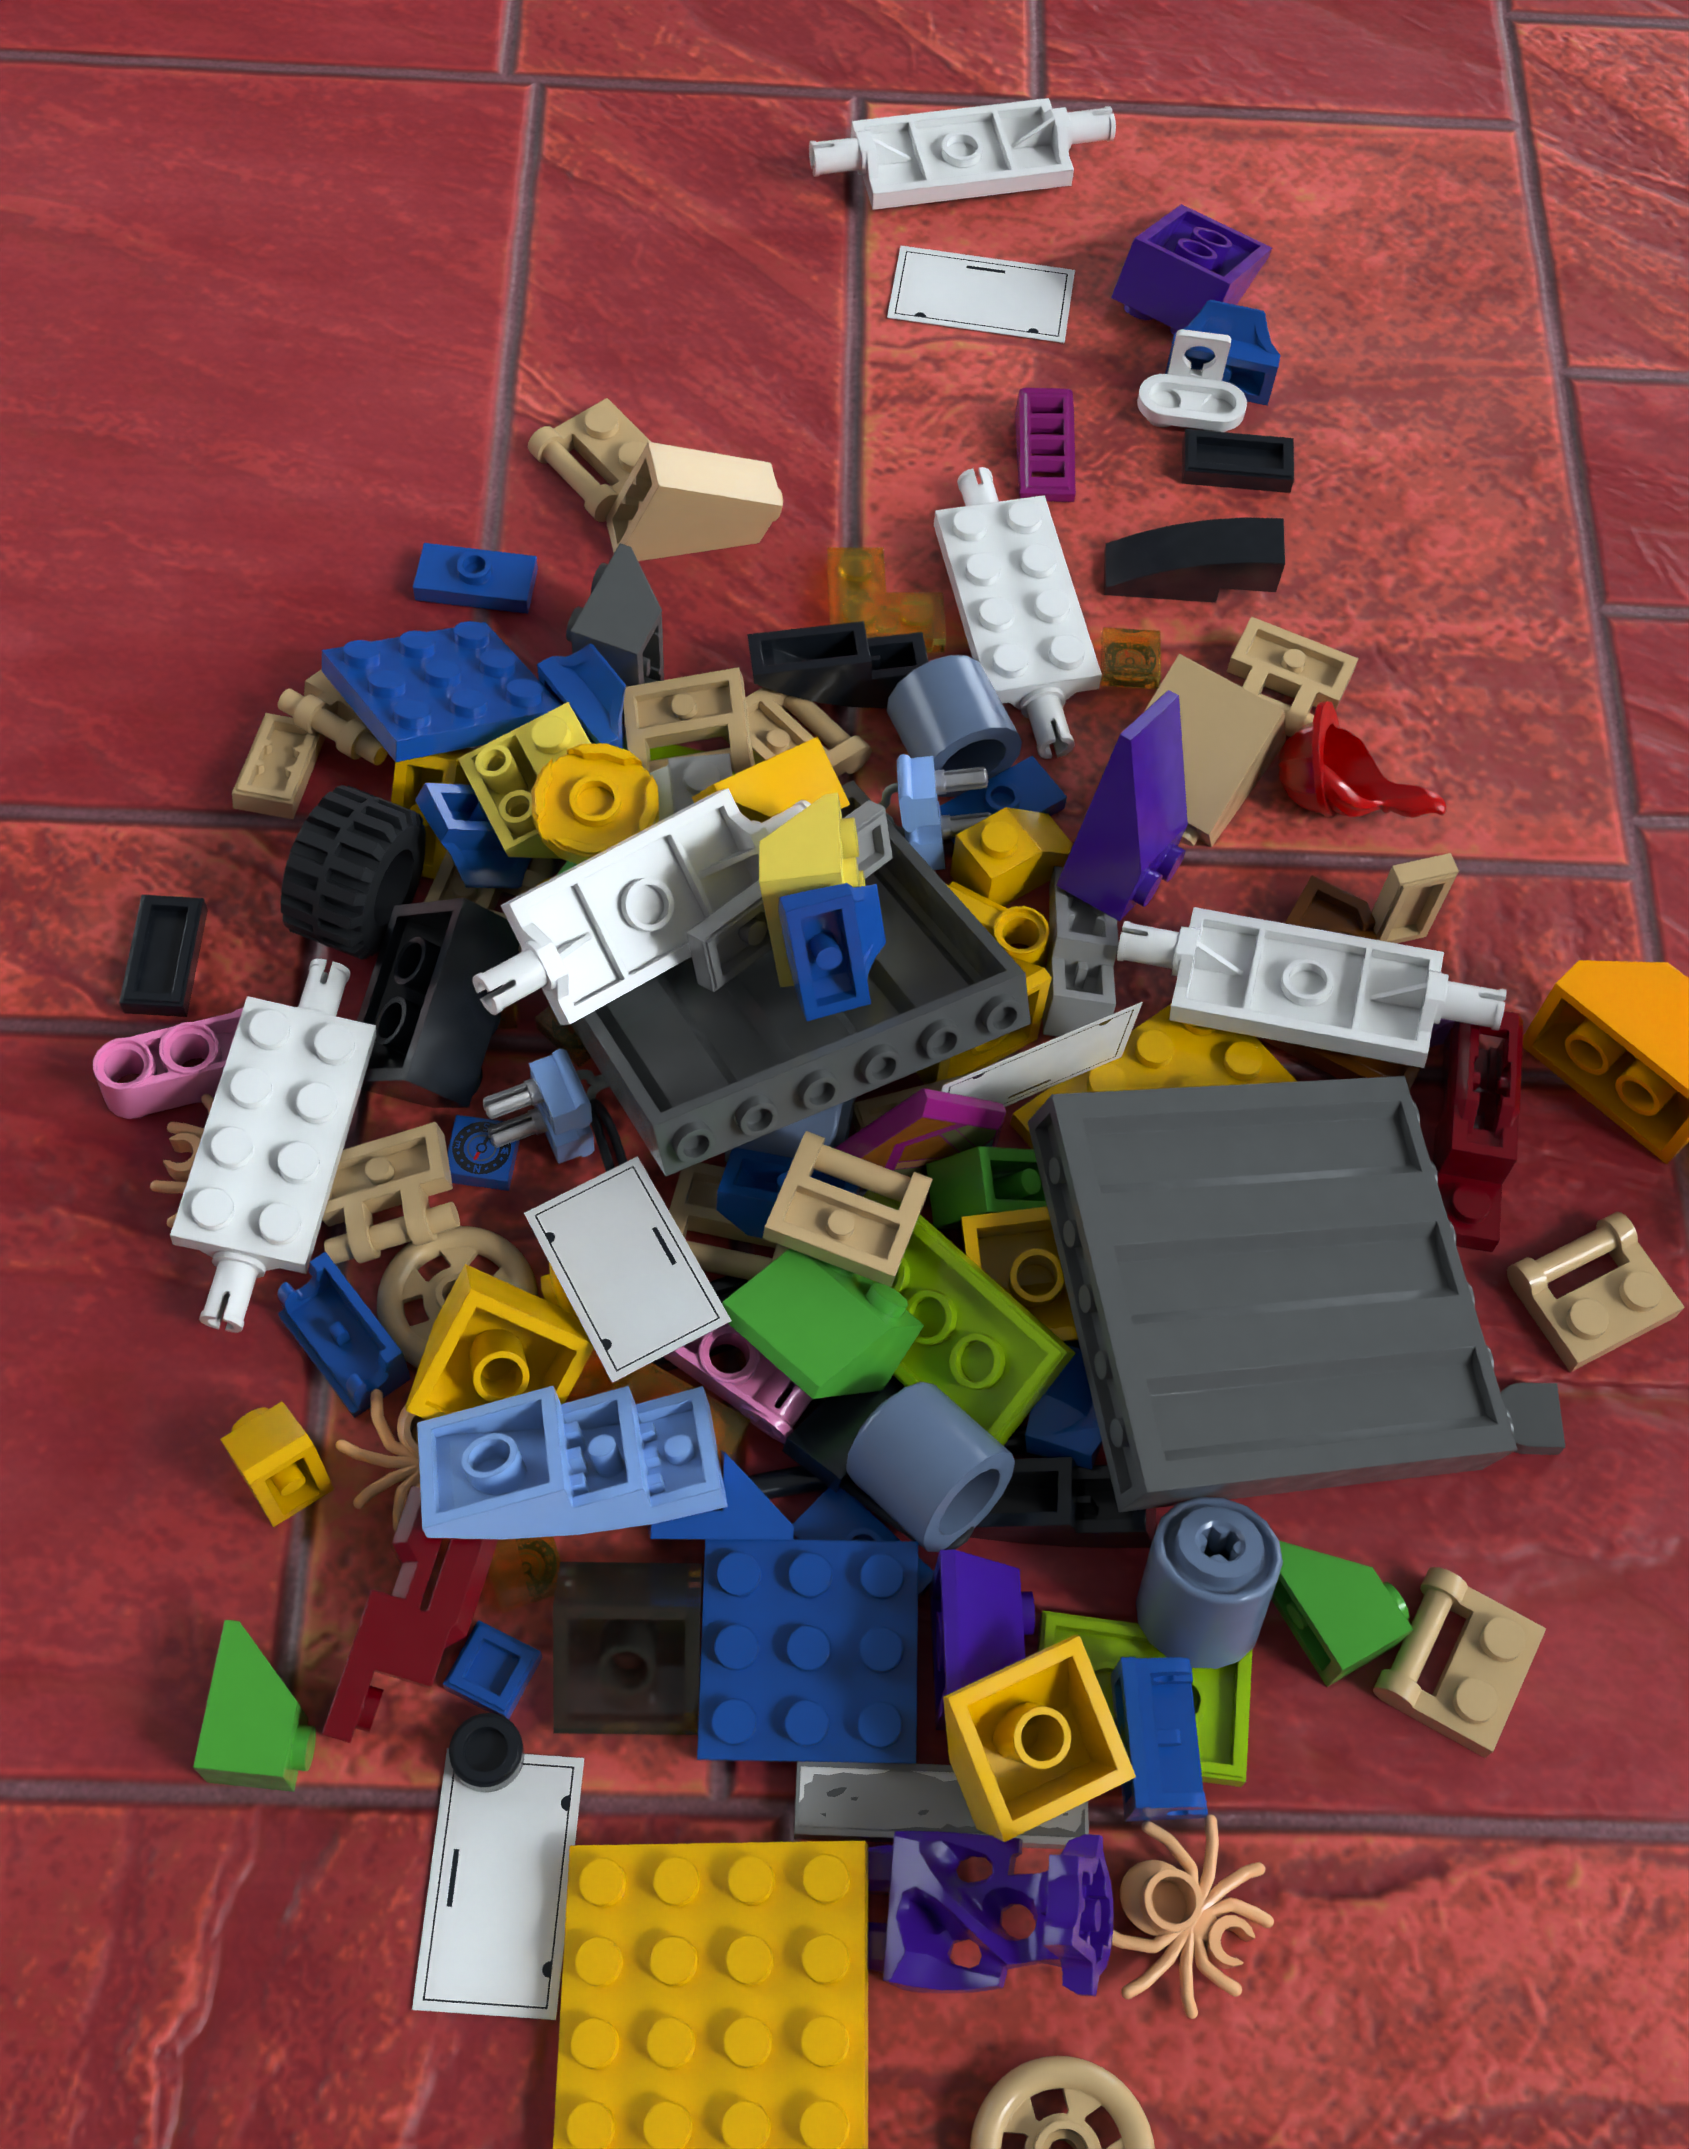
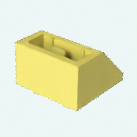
M569 702L458 758L508 857L561 859L542 842L533 823L532 788L541 768L552 758L554 763L559 757L567 755V749L580 744H591Z
M838 793L823 795L759 841V885L780 987L794 986L788 964L779 918V897L848 883L853 888L866 886L863 870H858L856 857H859V845L855 818H842Z

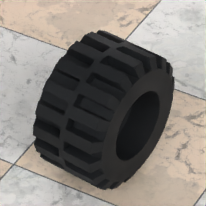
M341 785L336 787L333 792L329 791L318 805L315 806L302 825L286 863L281 890V913H283L285 927L289 928L290 932L361 960L376 954L381 948L394 906L411 904L420 882L426 847V831L421 815L413 810L351 786Z

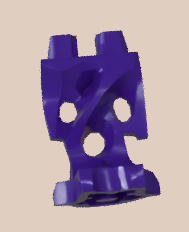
M895 1831L893 1845L868 1848V1894L890 1895L888 1922H868V1969L883 1973V1981L906 1991L917 1993H975L1003 1988L1008 1969L1036 1964H1049L1062 1967V1986L1080 1996L1096 1997L1099 1976L1107 1967L1111 1953L1114 1918L1112 1885L1103 1852V1837L1101 1835L1084 1834L1067 1842L1060 1855L1049 1854L1048 1871L1014 1875L1016 1858L1022 1854L1023 1840L1020 1838H1012L1003 1842L992 1835L938 1831ZM971 1857L986 1858L992 1865V1874L987 1879L967 1883L959 1879L956 1869L962 1861ZM1015 1905L1028 1908L1034 1916L1035 1930L1028 1938L1017 1939L1010 1936L1002 1926L1004 1911ZM966 1940L976 1943L982 1955L979 1965L972 1968L956 1965L950 1958L953 1944Z

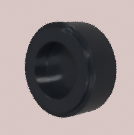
M482 1713L465 1720L453 1734L449 1746V1758L456 1776L466 1787L478 1792H494L505 1788L518 1776L524 1762V1745L518 1729L510 1720L494 1713Z

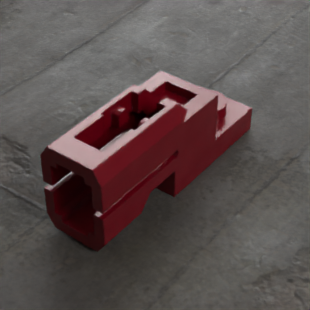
M1504 1011L1498 1031L1492 1030L1490 1027L1455 1021L1453 1028L1450 1029L1444 1041L1442 1065L1444 1105L1443 1116L1435 1129L1433 1163L1437 1170V1184L1448 1220L1454 1227L1456 1246L1493 1252L1500 1241L1502 1184L1517 1161L1524 1022L1519 1013ZM1479 1034L1503 1038L1498 1048L1490 1047L1489 1050L1479 1049Z
M411 1485L391 1544V1548L401 1565L393 1593L390 1595L371 1589L322 1735L351 1743L355 1729L370 1733L384 1689L370 1685L374 1672L431 1688L444 1649L464 1639L468 1634L498 1539L450 1538L427 1610L422 1611L420 1605L443 1538H427L422 1529L420 1487Z

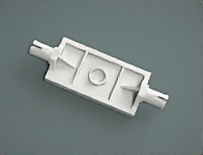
M1049 98L852 121L851 138L819 142L810 141L809 158L814 177L822 174L857 170L858 174L863 176L872 210L1072 186L1074 168L1069 157L1071 145L1097 141H1113L1116 133V121L1110 106L1067 112L1066 107L1052 108Z
M979 467L978 472L982 483L978 485L974 469H968L957 480L965 506L935 510L934 528L972 658L980 662L1002 704H1012L1021 710L1024 717L1029 718L1037 743L1038 755L1041 758L1051 759L1052 753L1049 745L1053 743L1057 758L1071 752L1075 746L1063 711L1066 700L1076 692L1099 689L1102 673L1045 495L999 502L991 471L988 468Z
M729 788L719 790L500 905L521 946V953L473 977V985L477 993L485 989L487 992H490L503 985L501 988L480 999L482 1004L491 1014L496 1015L503 1008L542 988L559 1024L570 1025L692 957L686 932L759 880V841L807 808L811 803L806 800H800L787 810L760 823L756 820L750 821L739 811Z
M1196 907L1193 908L1189 927L1181 926L1180 932L1124 921L1123 932H1121L1118 945V961L1126 960L1172 969V975L1177 976L1170 1010V1021L1424 1068L1433 1024H1439L1441 1019L1490 1027L1492 1030L1498 1031L1505 1008V1002L1503 1001L1506 999L1507 990H1495L1448 981L1449 975L1441 972L1444 952Z
M314 959L311 961L308 969L309 974L298 1007L249 996L246 998L170 1233L173 1245L200 1250L212 1257V1263L217 1267L204 1310L201 1311L199 1317L201 1323L219 1330L223 1319V1321L227 1322L226 1331L238 1333L243 1330L244 1317L256 1278L264 1277L266 1271L281 1268L304 1274L307 1273L376 1039V1025L336 1017L345 985L351 974L349 969L340 963L333 961L328 975V973L324 972L327 960Z

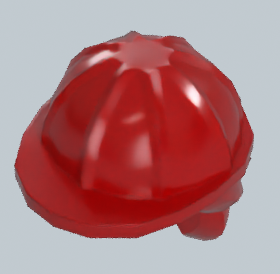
M1319 702L1315 709L1313 722L1300 728L1286 741L1281 749L1278 766L1280 769L1279 778L1283 788L1295 803L1309 811L1321 813L1326 817H1334L1336 812L1347 817H1360L1376 810H1382L1384 813L1391 811L1411 818L1428 813H1436L1443 816L1446 812L1444 799L1431 789L1418 785L1397 784L1388 781L1380 772L1363 741L1350 731L1340 728L1332 702Z

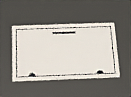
M900 246L887 318L1065 343L1075 270Z
M1143 1002L942 1086L941 1092L999 1102L1005 1107L1122 1057Z
M638 1156L524 1213L612 1383L732 1321Z
M447 1748L412 2010L556 2020L564 1951L569 1846L575 1845L584 1758L525 1754L522 1769L513 1782L498 1791L478 1792L466 1787L458 1779L451 1766L449 1748Z

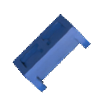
M324 1252L309 1262V1273L312 1277L303 1287L294 1290L288 1282H284L280 1286L277 1296L283 1310L278 1313V1316L352 1416L356 1418L371 1407L370 1394L374 1389L381 1390L383 1398H385L409 1381L411 1376L401 1349L332 1259Z
M1121 1657L1111 1673L1115 1725L1136 1775L1135 1778L1121 1784L1125 1822L1205 1818L1208 1815L1207 1801L1203 1790L1192 1692L1193 1676L1189 1658Z

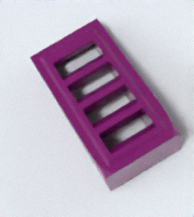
M1022 388L1018 392L1015 412L1019 499L1045 495L1046 501L1074 502L1076 488L1073 392L1070 389ZM1031 433H1058V435H1053V434H1031ZM1031 454H1060V456H1044ZM1032 472L1061 473V477H1032Z

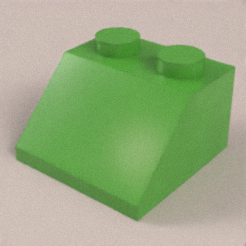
M790 1248L722 1302L732 1320L728 1324L812 1399L882 1391L924 1327V1324L906 1310L908 1306L907 1300L893 1288L879 1282H873L871 1279Z

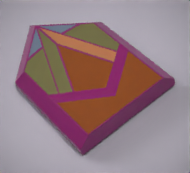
M922 1088L836 1146L835 1149L908 1177H912L913 1172L927 1176L926 1164L978 1146L996 1147L1006 1110L1004 1105L999 1102Z

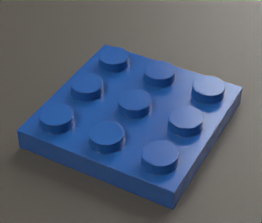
M466 621L458 623L453 628L430 632L408 631L400 637L372 642L355 640L348 642L343 647L322 650V672L395 762L485 745L561 706L560 702L486 622Z
M705 1539L697 1760L916 1764L918 1542Z

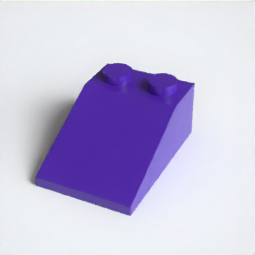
M1181 204L1134 238L1111 298L1125 304L1124 310L1136 318L1142 320L1155 319L1170 326V331L1174 335L1178 330L1185 328L1191 323L1208 300L1237 305L1268 259L1272 247Z
M1170 690L1166 691L1119 735L1056 884L1061 889L1118 921H1121L1136 904L1145 907L1150 902L1161 880L1169 882L1186 852V850L1178 846L1188 825L1179 695Z

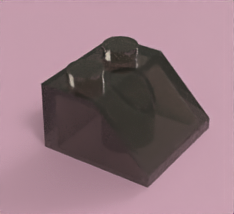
M560 1562L553 1601V1733L698 1735L703 1564Z

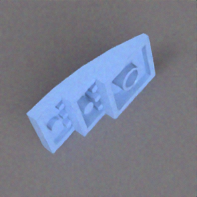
M549 1386L417 1423L422 1529L427 1538L503 1540L581 1535L656 1524L728 1507L710 1405L703 1386L639 1404L635 1403L629 1386L564 1404L560 1403L554 1386Z

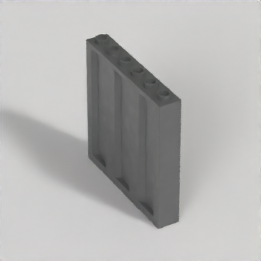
M854 781L841 785L850 803L849 806L841 809L842 818L870 800ZM888 819L887 824L893 858L865 879L866 886L877 884L886 944L876 956L868 973L867 981L871 1004L806 1022L798 1001L795 986L780 987L773 950L771 949L715 992L698 984L693 960L690 957L571 1024L665 1176L1031 1024L1025 972Z
M1405 1076L1052 1094L1028 1121L1118 1512L1175 1506L1178 1503L1197 1497H1218L1229 1500L1483 1470L1518 1450L1513 1436V1421L1503 1403L1494 1373L1493 1355L1483 1337L1475 1310L1474 1292L1464 1274L1456 1247V1233L1445 1211L1437 1184V1170L1429 1158L1419 1125V1111L1414 1101H1412Z

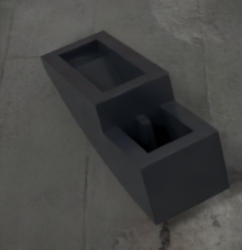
M1245 517L1203 520L1157 528L1106 543L1104 550V595L1216 603L1220 589L1276 592L1285 566L1284 518Z
M864 621L747 634L754 684L785 695L818 703L855 708L887 709L889 696L897 684L914 669L928 662L922 632L867 638Z
M1072 1457L1014 1459L1013 1474L1003 1495L989 1514L974 1528L970 1538L1063 1547L1151 1548L1156 1532V1508L1118 1512L1108 1465H1093L1092 1469L1077 1466Z

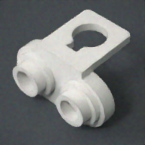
M1184 329L1178 330L1168 373L1150 376L1140 386L1137 405L1143 416L1152 425L1157 427H1169L1172 425L1203 429L1204 431L1226 432L1240 425L1247 408V399L1238 387L1222 381L1231 346V337L1223 334ZM1195 346L1207 347L1214 352L1215 357L1210 362L1204 363L1202 370L1191 369V362L1184 355L1188 349Z

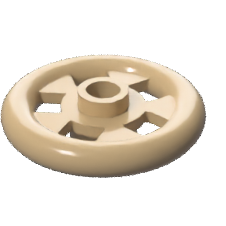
M459 1226L437 1233V1240L415 1246L411 1241L394 1256L380 1281L377 1294L378 1321L403 1352L406 1362L416 1368L419 1367L431 1329L445 1303L446 1295L451 1291L464 1265H470L477 1255L489 1259L499 1267L493 1277L538 1297L536 1280L528 1261L507 1239L482 1228ZM442 1255L450 1265V1268L440 1271L429 1282L425 1281L418 1270L430 1260ZM422 1298L429 1321L409 1326L404 1312V1303Z
M1047 2056L1019 2065L993 2086L985 2097L976 2116L971 2135L970 2149H1001L1004 2133L1024 2134L1027 2137L1024 2149H1049L1051 2144L1058 2140L1067 2142L1073 2149H1102L1096 2133L1085 2122V2117L1100 2106H1103L1111 2115L1121 2134V2138L1106 2149H1155L1149 2122L1141 2105L1133 2093L1115 2075L1103 2067L1081 2058ZM1062 2089L1068 2110L1067 2114H1052L1038 2121L1035 2118L1030 2097L1042 2091Z

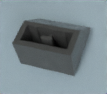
M620 543L608 564L601 563L597 568L591 585V595L584 608L578 606L572 612L567 625L566 639L572 643V654L588 644H593L626 684V687L664 680L662 609L632 548ZM623 708V713H622V719H623V720H625V718H624V708Z

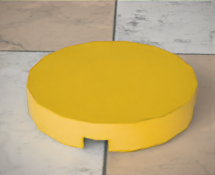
M607 743L580 744L567 749V755L559 757L554 763L552 758L541 768L532 788L533 823L542 842L561 859L580 864L658 823V786L653 776L651 778L648 770L642 766V761L630 751Z

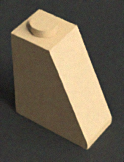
M648 442L606 517L613 553H615L621 543L632 548L638 561L760 543L772 522L776 521L780 516L783 496L781 490L777 487L770 462Z

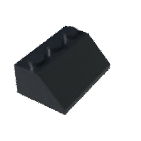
M466 898L394 906L357 1018L358 1022L376 1025V1039L361 1090L432 1108H469L472 1096L477 1092L482 1081L483 1072L481 1067L490 1038L497 1030L501 1020V1012L496 1015L491 1014L484 1007L480 999L503 986L501 985L490 992H487L485 989L477 993L473 985V977L519 954L520 944L506 918Z

